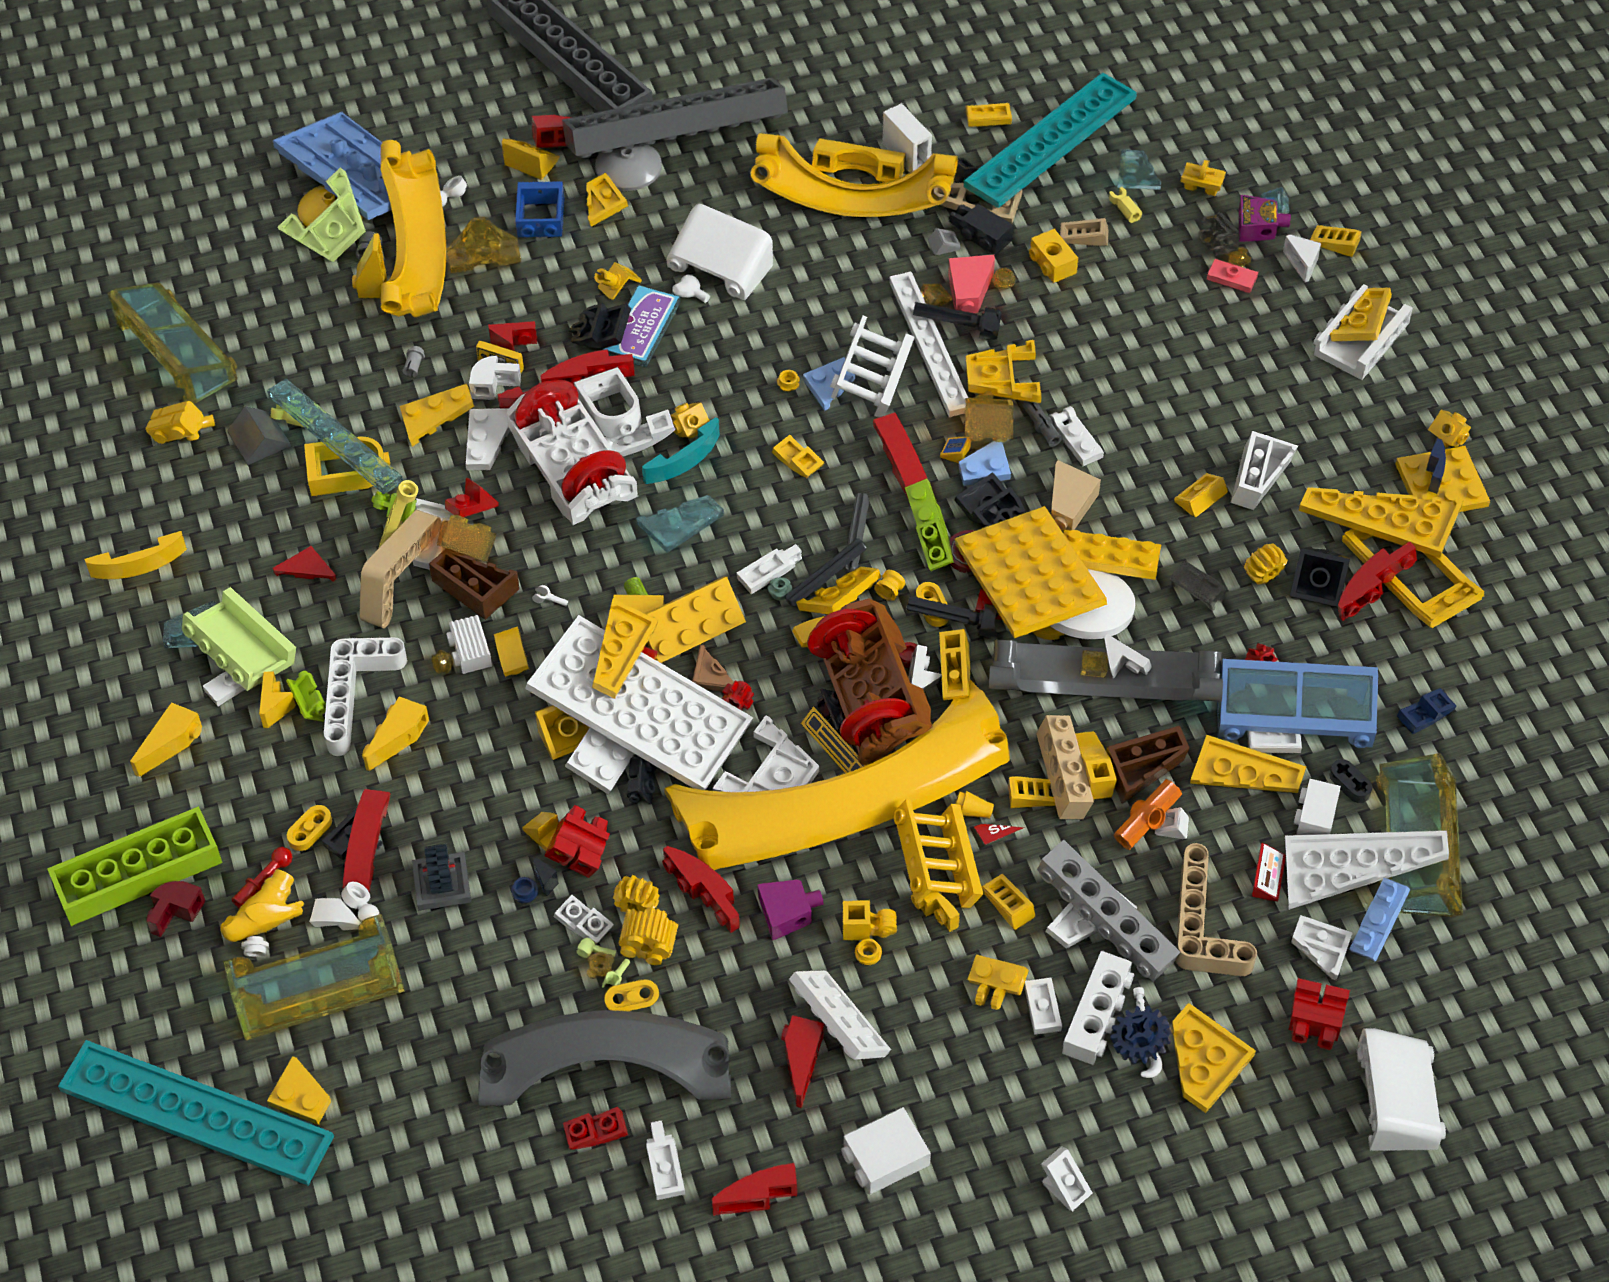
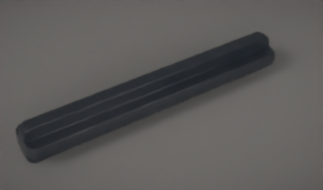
M859 538L855 539L786 594L785 599L788 604L795 607L797 601L809 596L866 550L864 542Z

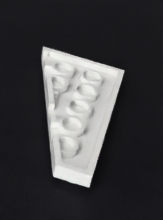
M1447 831L1285 836L1289 909L1381 881L1383 878H1390L1449 859Z

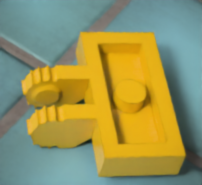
M976 955L968 977L970 983L980 985L975 997L976 1005L981 1006L985 1004L990 988L995 989L991 999V1008L995 1010L1001 1007L1006 992L1020 996L1029 970L1024 966Z

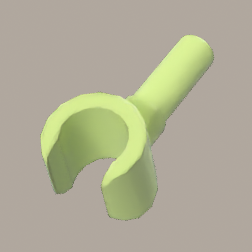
M590 938L582 939L577 947V954L583 958H589L592 952L612 957L616 955V950L600 947Z
M624 959L615 972L611 971L606 974L602 988L606 984L613 986L620 984L622 973L630 964L628 959Z

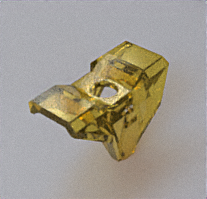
M482 216L471 219L462 233L446 249L451 273L470 271L477 265L498 263L502 266L521 262L517 237L503 231L486 217Z

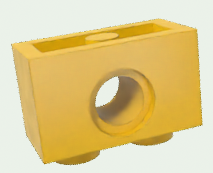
M1055 228L1031 238L1029 255L1041 267L1043 274L1048 276L1053 283L1077 274L1078 257Z

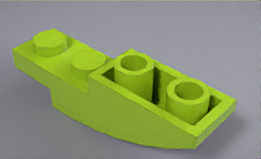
M924 479L905 487L929 570L933 571L953 563V555L945 522L929 480Z

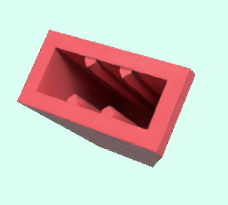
M994 255L949 258L948 276L955 310L970 313L979 312L994 274Z

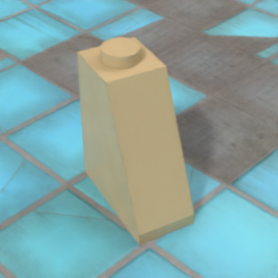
M1058 460L1055 465L1051 516L1061 530L1071 531L1075 530L1098 497L1101 480Z

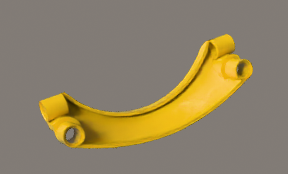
M759 133L756 142V152L759 155L756 157L755 165L751 169V177L756 183L770 191L816 210L844 216L881 217L915 212L944 203L951 192L958 159L957 156L933 153L917 169L898 179L878 184H855L830 177L811 166L796 152L784 136ZM764 167L767 170V176L761 175L758 168ZM934 188L942 189L944 196H937L934 193Z
M386 140L380 146V169L394 218L396 262L390 279L381 284V309L398 317L409 313L413 317H419L438 310L445 278L446 235L436 162L433 153L429 149L412 154L410 151L401 153L400 143L395 140Z

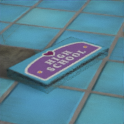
M638 285L628 302L631 312L622 342L603 350L608 349L609 356L632 354L634 364L647 367L681 302V296Z

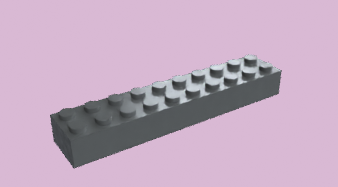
M487 0L489 16L596 111L602 112L652 102V91L548 0Z
M771 77L562 119L566 146L576 156L585 158L591 156V153L594 152L609 153L614 148L629 149L638 143L647 145L655 143V140L658 139L673 140L677 138V135L685 134L686 136L698 134V131H716L719 127L726 125L727 127H736L741 122L746 121L748 123H756L761 118L766 117L775 119L781 117V114L788 113L785 87Z

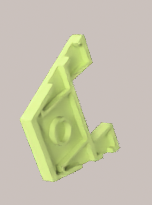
M339 168L326 180L338 198L307 228L293 214L278 226L279 230L332 262L366 232L347 173L342 168Z

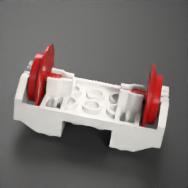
M566 380L545 381L532 387L526 394L521 395L506 411L508 427L519 449L530 465L534 463L537 465L549 483L551 497L562 515L570 520L572 525L584 521L593 510L615 500L629 501L638 497L637 482L626 470L625 459L609 445L578 399L579 395L576 387Z

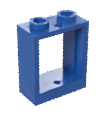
M518 182L515 220L517 237H562L564 213L563 182ZM525 204H557L556 219H524Z

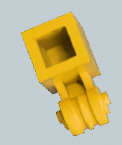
M870 900L843 901V940L870 939V936L885 938L897 932L896 912L891 909H882L877 914L871 913Z

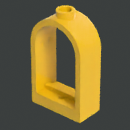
M352 437L304 444L307 478L311 496L370 488L383 479L386 467L391 466L389 452H383L381 445L369 437ZM362 455L377 459L371 467L364 470L322 475L321 461Z

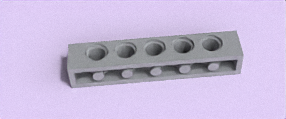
M1065 840L1061 841L1042 858L1037 868L1041 878L1045 882L1051 883L1065 901L1071 902L1078 909L1080 916L1090 921L1103 938L1109 939L1124 958H1128L1133 962L1142 976L1148 977L1154 982L1175 962L1180 951ZM1062 872L1070 873L1073 878L1064 876ZM1082 890L1090 892L1092 896L1084 895ZM1101 909L1108 910L1111 915L1104 914ZM1121 928L1128 929L1131 934H1125ZM1140 947L1148 948L1151 953L1143 952Z

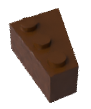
M447 548L429 563L432 582L485 620L520 589L517 571L511 569L505 571L496 568V564L490 562L484 564L475 561L474 557Z
M1180 725L1107 747L1106 752L1111 759L1117 779L1115 789L1121 804H1124L1185 760L1189 746Z

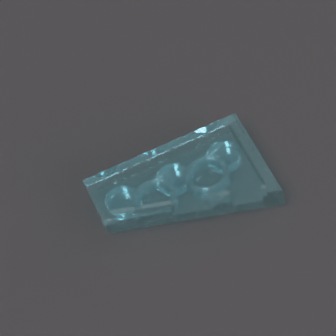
M709 495L681 503L678 508L669 511L665 508L657 511L656 515L647 518L643 515L637 517L636 520L637 524L668 553L724 516V509Z

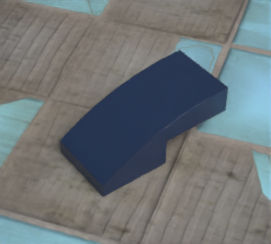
M1437 438L1426 468V471L1433 473L1428 491L1438 494L1446 462L1444 444L1442 439Z
M1439 688L1422 695L1419 702L1400 709L1397 717L1414 734L1455 710L1456 705Z

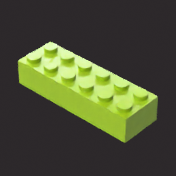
M198 806L47 868L70 925L73 926L152 893L164 883L180 881L222 863L217 845Z

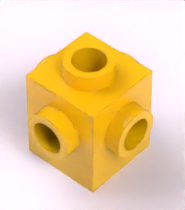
M702 403L681 404L675 408L676 412L670 415L675 428L673 432L679 437H688V439L698 436V428L710 421Z
M1441 410L1428 431L1436 435L1437 438L1442 439L1445 447H1458L1468 439V431L1471 426L1465 423L1467 419L1459 413L1454 412L1452 414L1449 411Z

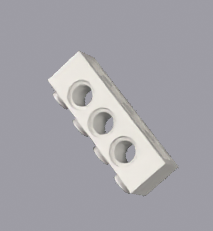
M1103 951L1100 952L1064 1040L1062 1054L1094 1065L1097 1056H1103L1107 1041L1104 1040L1106 1033H1112V1025L1116 1023V1018H1113L1115 1010L1121 1011L1125 996L1122 995L1124 988H1130L1134 978V973L1130 972L1131 961ZM1111 984L1114 988H1107L1104 985ZM1100 1006L1105 1008L1106 1010L1099 1011L1094 1007ZM1093 1029L1096 1033H1088L1085 1030Z

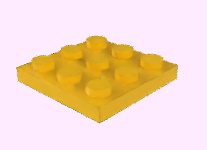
M1466 446L1445 449V469L1438 494L1428 491L1433 475L1432 472L1426 471L1431 452L1396 459L1395 465L1408 495H1414L1418 499L1431 500L1432 497H1440L1441 501L1454 502L1455 499H1464L1460 512L1489 507L1490 499Z

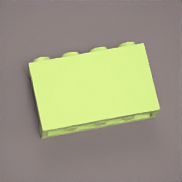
M231 587L223 591L222 602L195 617L189 612L183 614L182 631L184 635L191 638L202 652L207 653L216 662L218 667L224 669L237 684H240L247 691L263 682L264 672L274 671L276 675L294 664L296 647Z

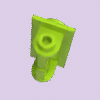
M302 671L298 674L297 680L287 679V684L293 693L302 716L309 720L324 722L325 719L322 714L326 712V703L320 691L315 690L317 685L312 674Z

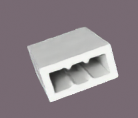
M902 103L883 112V145L890 151L906 153L904 167L910 173L931 156L932 134Z
M904 1107L845 1135L844 1147L841 1149L846 1162L854 1165L858 1183L861 1187L866 1186L870 1194L929 1166L931 1158L929 1149Z

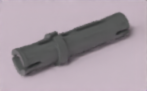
M1019 400L1034 422L1036 431L1043 435L1048 445L1051 447L1058 445L1062 440V436L1053 426L1054 422L1051 417L1046 416L1038 403Z

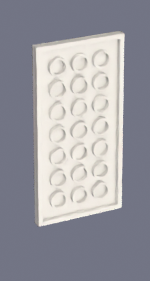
M578 615L527 682L525 689L690 787L706 790L751 724L753 717L641 652L615 699L592 688L605 630Z

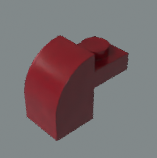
M171 881L157 887L150 895L154 907L149 910L146 920L151 934L161 937L173 916L193 922L205 903L201 887L184 881Z

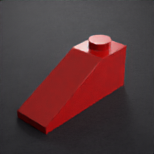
M559 115L532 116V137L536 147L566 146L562 119L572 117Z
M792 1015L790 1024L784 1025L781 1040L785 1041V1054L796 1107L802 1108L823 1042L824 1023Z

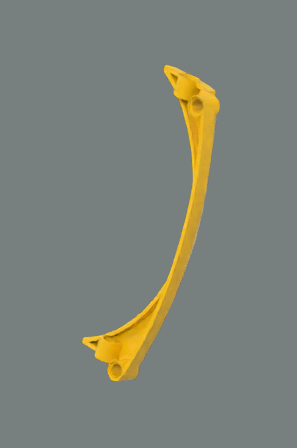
M970 680L969 697L953 699L941 717L932 724L930 730L919 735L897 751L849 773L806 785L777 790L721 792L673 784L664 788V793L671 802L676 820L678 822L683 821L689 833L691 844L697 851L698 859L713 870L810 848L894 819V812L905 799L911 800L913 810L925 806L966 786L995 768L1006 764L1010 760L1007 736L1000 728L997 712L985 693Z

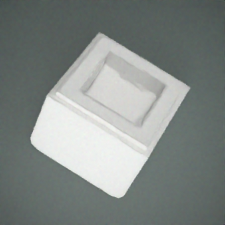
M1181 807L1168 809L1165 812L1164 823L1160 828L1155 829V834L1157 836L1186 839L1189 822L1188 815Z

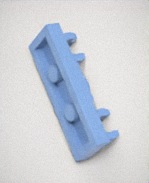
M1383 878L1350 947L1353 953L1376 962L1409 894L1410 889L1408 886Z

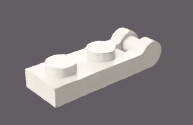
M1072 406L1063 409V412L1059 414L1055 412L1049 415L1054 422L1053 426L1062 436V440L1082 466L1103 458L1104 451L1078 419ZM1067 420L1069 424L1064 425L1063 422Z

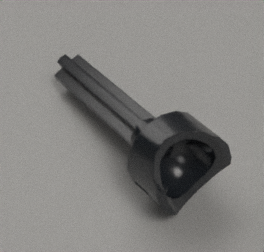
M915 302L913 315L974 328L979 327V338L996 340L999 333L1002 311L985 307L984 313L980 316L975 313Z
M909 596L906 609L908 611L968 625H977V636L997 640L998 638L995 618L999 613L994 605L984 604L983 610H980L979 613L970 609Z

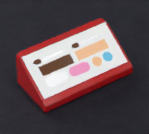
M1261 843L1252 897L1278 902L1286 855L1264 843Z

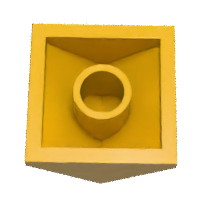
M505 138L502 140L504 165L540 180L548 174L560 157L524 141Z
M553 705L535 712L538 733L552 760L574 752L590 729L586 724Z

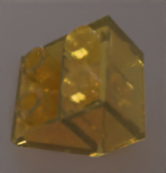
M965 398L963 420L965 437H969V440L972 441L993 438V441L1006 442L1007 439H1013V401Z
M450 515L449 518H442L437 546L474 557L482 562L488 561L497 535L490 532L491 527L481 523L467 524L469 519L459 515Z

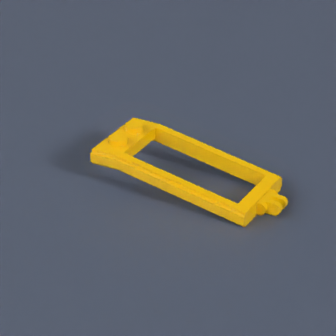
M1350 529L1342 536V542L1363 563H1366L1374 555L1362 543L1372 535ZM1424 553L1455 584L1454 586L1422 603L1396 576L1390 582L1384 584L1415 616L1430 628H1434L1482 600L1484 590L1468 579L1443 553L1440 558Z

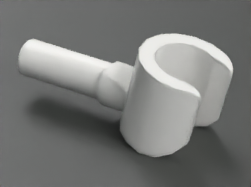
M545 585L538 586L535 589L542 596L539 594L532 596L533 601L536 603L549 600L563 606L568 604V600L551 594L549 588Z

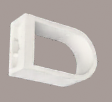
M618 367L574 382L579 395L578 399L604 436L623 437L639 428L642 418L638 397ZM620 392L631 409L618 416H607L601 414L592 402Z

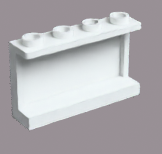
M1365 284L1359 290H1355L1352 293L1349 302L1340 307L1335 319L1331 318L1324 332H1319L1313 343L1316 345L1315 356L1361 380L1364 379L1409 324L1413 310L1412 307L1406 304L1399 311L1388 306L1377 340L1331 341L1330 333L1334 329H1338L1342 325L1341 320L1343 317L1349 316L1354 310L1353 305L1368 288Z

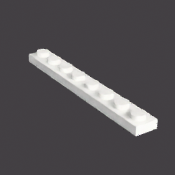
M912 272L890 276L889 283L948 416L953 417L971 412L972 405L933 319L913 315L915 302L925 303Z

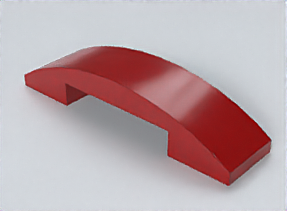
M364 789L361 795L348 843L343 889L349 882H358L370 892L375 869L373 862L382 820L386 818L390 792Z

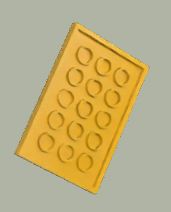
M1045 506L955 538L956 547L1014 639L1107 605V597Z

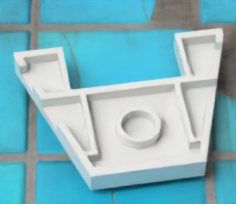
M765 716L755 729L754 738L774 747L749 782L725 771L713 787V791L756 792L812 783L819 773V765L798 745L795 746L787 738V734L773 724V720L770 717Z

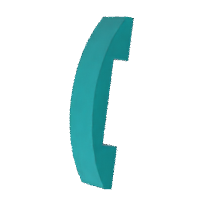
M715 417L698 428V439L670 458L666 459L660 454L643 465V482L651 484L674 478L702 461L715 446L719 438V419Z

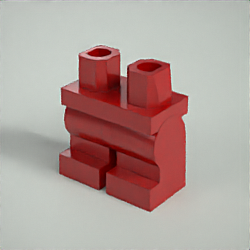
M574 805L559 821L544 856L563 866H566L571 861L570 869L590 878L600 867V858L610 833L606 832L608 821L595 816L590 824L583 820L586 811ZM555 851H557V852L563 854L564 856H560V855L556 854Z
M1298 978L1293 995L1288 1029L1292 1032V1041L1303 1044L1307 1042L1308 1035L1319 1037L1317 1045L1320 1048L1331 1050L1340 1035L1350 990L1326 985L1322 1001L1318 1003L1322 983Z

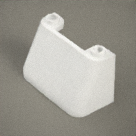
M697 204L690 211L667 256V267L673 271L684 272L688 268V264L724 279L727 292L731 296L745 301L773 266L772 239L767 232L703 204Z
M1375 1028L1363 1029L1356 1051L1358 1062H1361L1362 1068H1365L1371 1110L1369 1124H1371L1372 1131H1374V1134L1368 1137L1370 1151L1438 1150L1441 1139H1445L1446 1130L1444 1122H1440L1431 1065L1434 1061L1433 1047L1428 1046L1425 1040Z

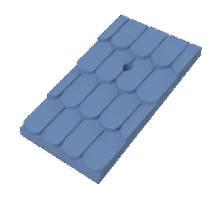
M337 113L273 140L274 148L278 150L279 154L298 165V169L324 185L325 189L335 196L337 195L327 184L326 180L339 168L345 170L359 213L367 220L392 210L380 169V146L382 142L344 113Z

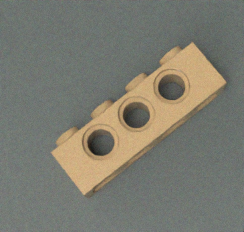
M1046 715L1036 734L1048 779L1051 782L1050 787L1055 798L1059 819H1084L1094 800L1071 717Z

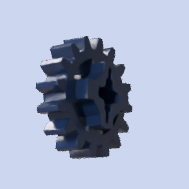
M1136 1006L1134 1013L1127 1009L1125 1011V1018L1117 1017L1119 1025H1112L1114 1034L1110 1037L1117 1054L1120 1053L1123 1060H1127L1130 1057L1133 1064H1136L1138 1059H1142L1143 1063L1147 1064L1148 1057L1157 1060V1052L1165 1054L1164 1044H1171L1169 1035L1172 1034L1166 1016H1162L1160 1010L1157 1009L1152 1012L1151 1007L1147 1006L1144 1011H1141L1139 1006Z

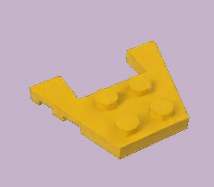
M1034 340L1025 341V345L1016 347L1015 344L1007 345L1006 350L998 352L991 349L966 355L968 392L1041 403L1040 382L1015 383L1012 361L1036 359Z

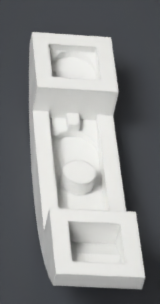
M669 410L647 416V423L640 425L636 431L629 435L605 437V439L614 451L622 456H627L658 443L670 435L675 428Z

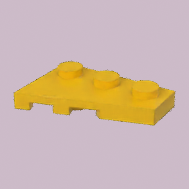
M1367 288L1353 305L1354 310L1351 314L1343 317L1341 320L1342 325L1330 333L1331 341L1377 340L1392 296L1391 289Z
M467 384L400 406L412 447L418 444V439L427 433L429 435L438 431V426L446 421L451 422L475 406Z
M868 567L855 569L837 579V585L815 591L816 596L807 601L805 598L797 601L796 604L799 611L830 614L840 610L846 604L855 601L862 592L870 589L881 578L879 569Z

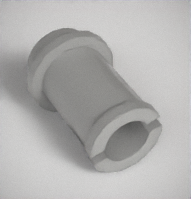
M412 346L407 350L406 354L408 357L402 370L406 376H417L420 363L425 358L424 350L418 346Z

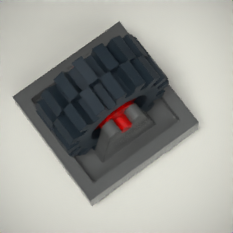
M446 844L425 847L426 858L412 860L418 911L472 902L465 852L448 854Z

